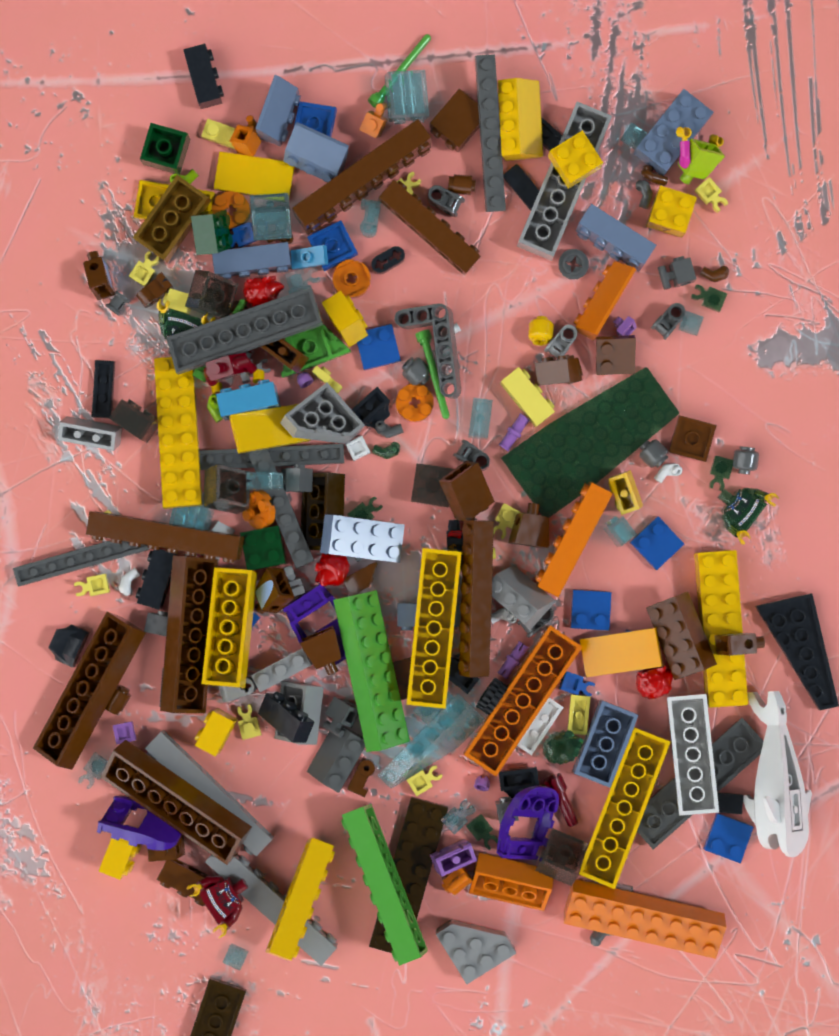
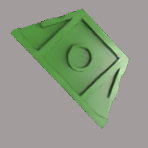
M324 324L285 338V341L309 358L300 372L351 353V350ZM283 365L282 378L296 374L286 365Z

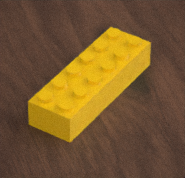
M214 567L202 684L234 688L246 687L257 573L253 570Z
M313 837L307 840L265 951L266 953L289 961L297 957L300 946H297L299 939L304 938L307 927H305L306 920L311 919L314 911L312 907L313 901L318 900L321 889H319L320 882L325 881L328 873L326 866L329 862H332L335 851H332L333 845Z

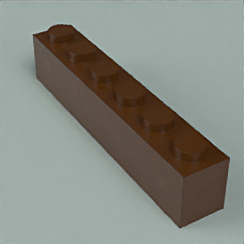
M393 180L379 196L378 201L463 275L481 257L478 254L480 251L471 244L469 246L459 232L454 233L450 229L451 226L447 221L438 219L435 216L436 212L429 206L426 208L422 205V200L414 193L411 195L401 181L396 182Z

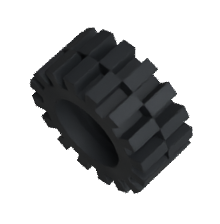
M494 678L484 691L476 707L490 715L503 697L508 686Z

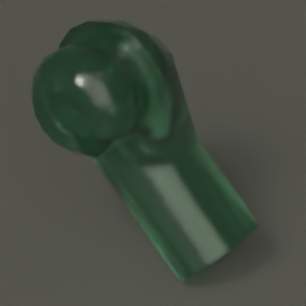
M392 442L386 448L375 445L372 454L384 459H390L399 454L401 446L397 442Z

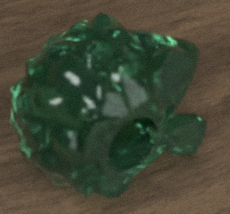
M570 730L555 732L543 743V755L550 763L566 764L574 761L575 757L579 755V750L584 740L575 736Z

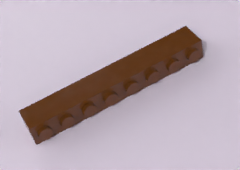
M89 511L86 535H92V539L103 541L104 538H110L112 543L122 544V541H127L130 546L141 547V544L148 545V549L159 550L162 547L167 548L166 552L178 553V550L185 551V555L197 557V554H203L205 559L215 560L216 557L223 558V562L234 563L235 560L241 559L244 536L97 511Z
M464 520L462 528L461 623L459 626L460 662L458 669L461 676L489 677L494 521Z

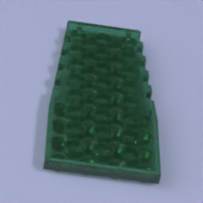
M645 367L548 424L501 457V460L531 502L540 504L539 513L541 516L549 518L579 497L585 483H598L679 414V411L650 370Z

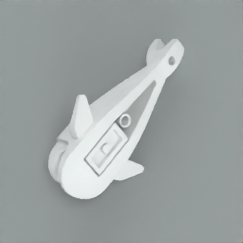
M768 691L766 705L758 692H747L752 710L767 725L758 763L754 799L750 795H743V803L750 818L755 823L760 844L765 849H777L780 846L785 856L796 857L803 851L808 841V813L812 791H805L798 760L786 725L787 712L782 695L779 691Z

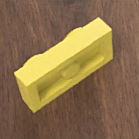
M207 119L201 137L235 150L230 142L235 128Z
M571 694L567 733L587 735L590 696Z

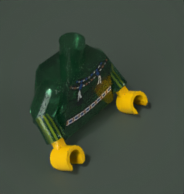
M161 299L156 305L159 310L158 322L161 335L166 341V337L216 320L213 317L208 321V313L200 319L170 308L168 311L167 309L170 306L169 300L166 301V306L161 305Z
M755 488L738 489L733 495L726 489H723L717 497L725 503L721 512L726 530L735 537H738L742 545L745 544L742 539L746 536L751 539L747 530L766 507V501L774 507L776 504L771 502L773 498L780 499L775 493L769 494Z

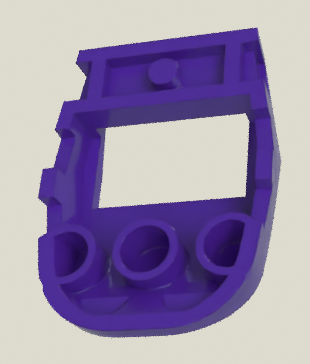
M320 583L283 608L298 638V642L300 639L307 637L298 624L300 620L329 601L335 609L333 601L335 598ZM336 618L316 632L334 626L341 659L335 661L337 665L345 660L346 656L338 619Z
M532 786L523 789L514 796L500 823L496 852L498 855L509 859L538 860L539 856L536 855L538 848L545 845L547 831L553 828L555 822L552 820L553 813L558 810L559 795L554 789L547 786ZM514 816L537 818L532 838H517L509 835L510 826H513L516 819Z
M114 796L112 804L102 820L98 822V833L102 831L111 833V838L119 841L120 838L129 841L128 845L135 847L138 844H143L147 846V849L168 850L177 844L182 835L148 810L139 828L123 825L132 810L136 811L138 808L145 809L130 797Z

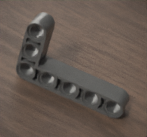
M432 304L399 310L395 314L394 320L398 326L404 329L433 325L440 392L443 396L450 399L458 398L461 394V381L452 310L444 304ZM445 309V316L439 318L440 310ZM426 312L427 318L421 321V314ZM405 315H408V317H409L408 322L405 323V324H403V323H402L403 317H404ZM447 328V335L441 337L442 329ZM449 347V354L447 356H444V348ZM451 366L452 372L446 375V367ZM450 385H454V391L452 394H448L447 388Z

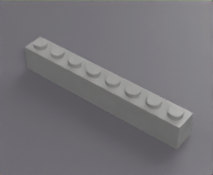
M164 730L161 731L145 748L148 751L146 754L252 826L243 843L245 845L243 848L248 854L257 856L272 841L274 836Z
M211 854L205 863L224 878L230 877L233 883L243 878L249 888L240 894L276 925L286 894L283 896L278 891L279 888L275 883L266 881L263 878L264 874L257 868L254 870L249 865L248 859L244 856L236 855L226 865ZM308 919L305 923V927H307L303 939H299L298 946L322 966L337 949V939L332 934H326L321 930L322 926L316 920L311 921Z

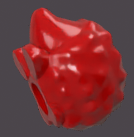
M276 276L246 279L243 295L247 303L255 307L277 299L280 291L284 289V285L275 281Z
M322 553L320 561L315 566V571L318 572L315 582H320L321 586L342 585L350 571L347 557Z
M666 665L637 672L636 686L642 697L657 699L671 691L673 675Z

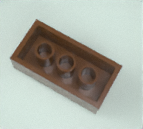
M689 592L646 607L653 627L656 628L658 640L674 680L717 665Z

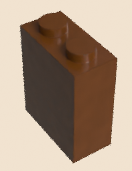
M458 89L430 122V132L436 138L441 137L450 150L453 151L455 149L459 152L480 128L478 104L461 89Z
M465 461L439 480L456 520H474L476 515L487 510L495 502L478 462Z

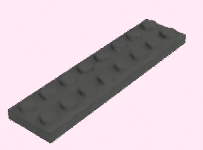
M310 287L166 338L175 371L179 375L205 366L206 362L228 355L240 354L323 325L314 291Z
M743 718L739 719L712 744L717 793L761 754L764 741ZM675 777L649 800L637 831L653 850L692 816H679Z

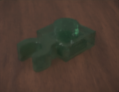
M695 285L694 288L700 291V295L692 294L691 298L693 300L701 299L703 300L702 306L720 312L727 293L712 287L705 291L701 285Z
M714 456L710 475H714V479L710 481L709 488L712 489L714 483L717 482L720 485L719 491H723L725 487L723 479L730 478L733 460Z
M373 497L369 500L367 506L362 502L347 515L353 518L372 520L374 518L372 512L380 511L383 506L381 504L375 508L372 503L377 498Z
M481 813L466 825L477 841L482 838L484 839V845L488 850L491 849L488 844L490 839L498 843V838L489 833L493 830L492 826Z

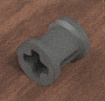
M116 291V295L105 306L119 316L121 309L130 300Z

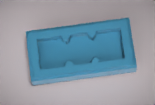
M320 245L291 250L292 269L299 270L328 265L327 246Z

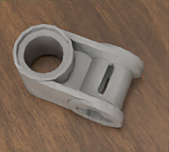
M565 325L550 341L544 351L550 352L558 360V356L565 355L571 344L575 341L577 329L573 325ZM567 329L571 330L574 334L573 338L566 339L563 332Z
M246 677V683L251 684L249 689L219 686L223 703L253 693L257 686L252 677Z

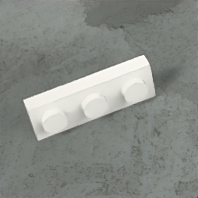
M548 698L517 746L532 756L564 707Z

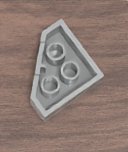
M328 382L285 414L280 422L293 438L347 444L365 426Z
M453 919L436 929V936L466 984H469L516 954L514 945L504 931L488 929L483 926L467 924Z

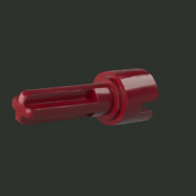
M558 773L557 777L551 775L545 778V785L554 789L559 795V807L569 827L577 825L578 820L565 793L567 786L561 773Z

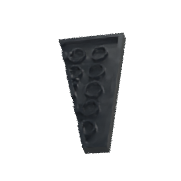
M810 593L755 606L817 709L821 711L839 707L813 594Z

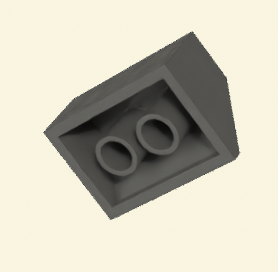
M343 725L340 729L344 731V736L339 738L329 731L307 770L319 782L338 793L365 748L363 736Z

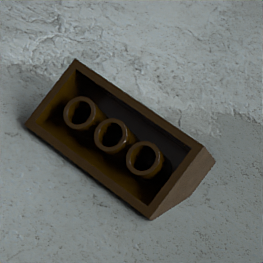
M313 473L312 492H302L301 530L310 550H321L325 515L344 516L345 474Z

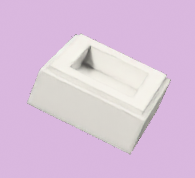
M363 436L345 444L353 461L371 453Z

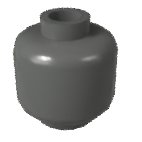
M419 357L409 358L402 366V375L414 386L420 383L424 385L430 378L428 375L430 372L428 365Z
M657 439L651 442L647 440L640 447L642 450L639 455L640 458L651 468L655 466L658 468L668 458L667 448Z
M740 446V449L734 451L733 467L739 469L738 473L750 475V471L757 470L759 453L755 451V448Z

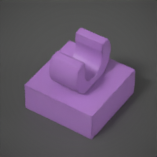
M618 316L613 321L617 328L618 336L631 335L637 328L634 319L629 316L625 320Z
M133 721L113 725L116 745L121 744L125 739L129 742L137 740Z

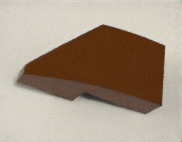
M377 562L346 577L344 584L351 596L368 588L373 583V575L378 565Z

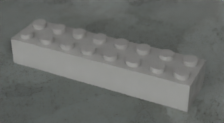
M576 102L559 144L583 130L596 152H598L612 116ZM551 162L517 247L552 261L586 178L568 189Z

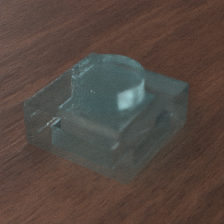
M685 311L678 330L697 336L704 317Z
M231 943L222 963L240 971L249 951Z

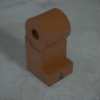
M161 272L152 282L143 287L136 294V297L145 308H148L162 299L166 292L169 293L170 288H175Z
M363 759L359 763L347 790L364 798L368 792V789L364 787L368 777L375 771V764L371 759Z

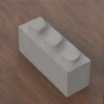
M66 416L59 422L58 440L114 451L121 444L122 426Z
M302 648L251 675L259 692H262L311 666L312 662Z

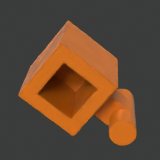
M379 103L376 105L375 112H367L359 130L374 138L381 137L388 121L387 118L383 117L384 111L388 107L387 103Z
M249 115L246 117L247 127L237 124L230 142L237 153L254 157L261 140L256 132L257 123L253 116Z
M462 867L443 876V884L441 885L448 894L452 893L455 896L472 882V877Z

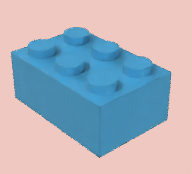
M269 380L259 381L258 385L255 386L250 384L240 385L237 390H232L231 388L222 389L219 394H216L220 415L225 421L230 420L229 416L233 414L281 407L277 387L274 382Z

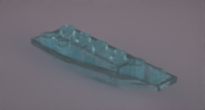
M457 693L446 704V709L442 708L377 776L391 789L458 748L485 721V718Z

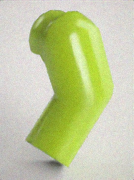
M191 169L186 176H178L191 184L199 175L195 170ZM172 174L170 176L171 183L178 174Z
M212 394L209 396L207 409L215 422L218 423L223 418L220 415L216 394Z

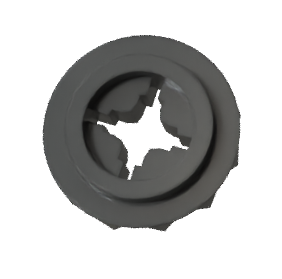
M567 250L559 259V270L563 276L570 280L579 279L588 271V258L580 250ZM574 257H576V264L579 267H575L573 272H571V266L567 263H571Z

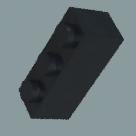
M206 44L183 49L200 109L222 104L221 97L224 96L222 86L217 85L216 79L219 78L217 68L212 67L211 61L214 60L212 50L207 49Z
M162 549L149 552L147 558L149 566L148 569H144L141 578L144 582L142 588L139 587L136 593L138 604L162 610L171 582L173 556H179L178 554L166 552Z
M282 693L265 694L258 714L292 743H306L314 725V721L308 717L309 715L299 710L297 705L288 701Z

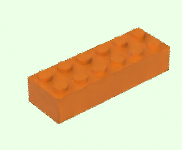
M589 482V484L585 483L581 489L580 494L582 497L579 502L575 501L571 509L573 512L571 518H566L562 526L564 529L563 534L556 537L553 543L555 547L553 553H548L544 561L546 564L544 570L540 569L535 578L537 587L556 597H559L613 494L592 482Z

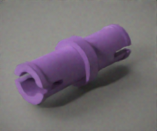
M520 413L512 427L507 429L508 432L499 443V446L509 452L516 439L521 437V432L530 420Z
M518 641L511 654L506 656L507 660L497 673L508 679L516 665L519 666V661L529 647Z

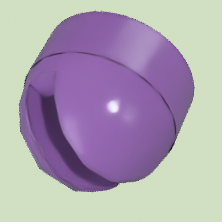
M302 372L297 376L300 388H305L314 381L307 372Z
M482 775L478 776L475 780L474 788L480 791H488L490 787L489 778L487 776L482 778Z

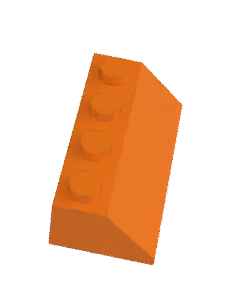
M616 261L613 262L612 266L607 265L602 273L605 275L603 281L600 282L598 280L593 289L596 293L593 298L588 297L583 306L586 310L583 315L579 313L573 322L576 324L577 332L592 341L595 340L635 273L636 268Z
M479 853L474 867L469 894L544 911L552 891L554 870L513 861L508 858Z

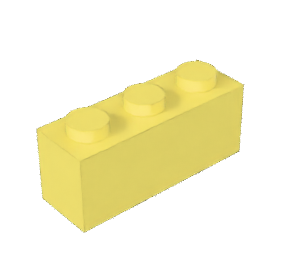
M518 367L505 377L500 384L531 423L537 427L554 414L553 408L555 406L548 398L544 399L541 395L543 391L537 384L533 385L529 380L531 377L528 372Z

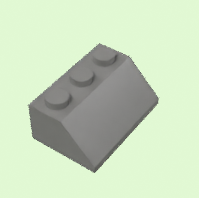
M514 565L497 573L492 578V597L529 630L534 627L556 602Z
M281 681L280 693L284 694L288 701L295 703L299 710L307 713L308 717L314 721L307 742L296 744L317 745L324 687ZM275 729L274 739L291 742Z

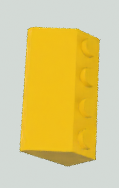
M522 78L498 80L502 157L506 161L544 157L540 82Z

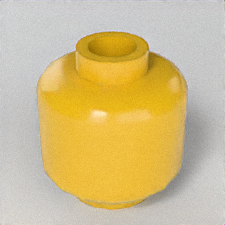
M538 316L536 319L531 320L528 337L534 345L545 346L553 339V323L545 316Z

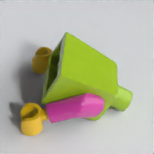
M687 127L677 128L676 135L682 138L678 166L683 171L680 177L683 183L690 184L694 177L705 179L718 167L725 157L721 149H719L724 143L722 137L712 134L709 137V143L692 138L688 141L692 134L691 129Z

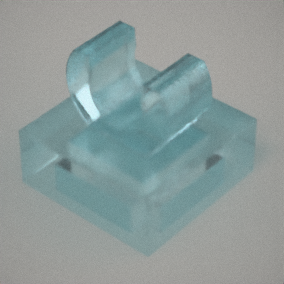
M631 123L620 140L636 150L637 146L647 135V132Z

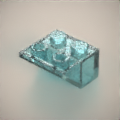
M288 193L250 195L254 240L292 238Z

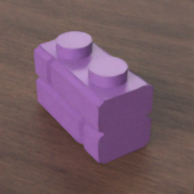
M466 839L441 849L440 852L436 851L430 854L436 872L442 877L477 861L472 845Z

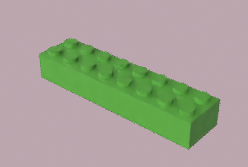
M377 590L333 600L366 752L381 751L410 742Z
M372 804L343 814V819L341 820L343 828L348 830L350 836L348 838L349 844L356 851V862L359 867H362L364 872V883L370 888V898L373 905L377 906L378 920L385 927L386 931H384L387 942H390L392 945L393 959L395 962L398 961L400 966L421 958L428 949Z

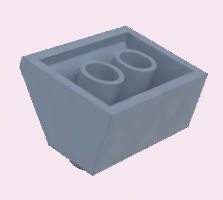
M274 75L256 126V132L260 140L281 147L282 141L285 142L287 139V127L294 120L295 113H293L295 106L299 105L301 95H299V90L296 86L277 75Z
M296 122L285 149L283 162L303 170L307 174L314 175L325 182H329L343 172L349 145Z

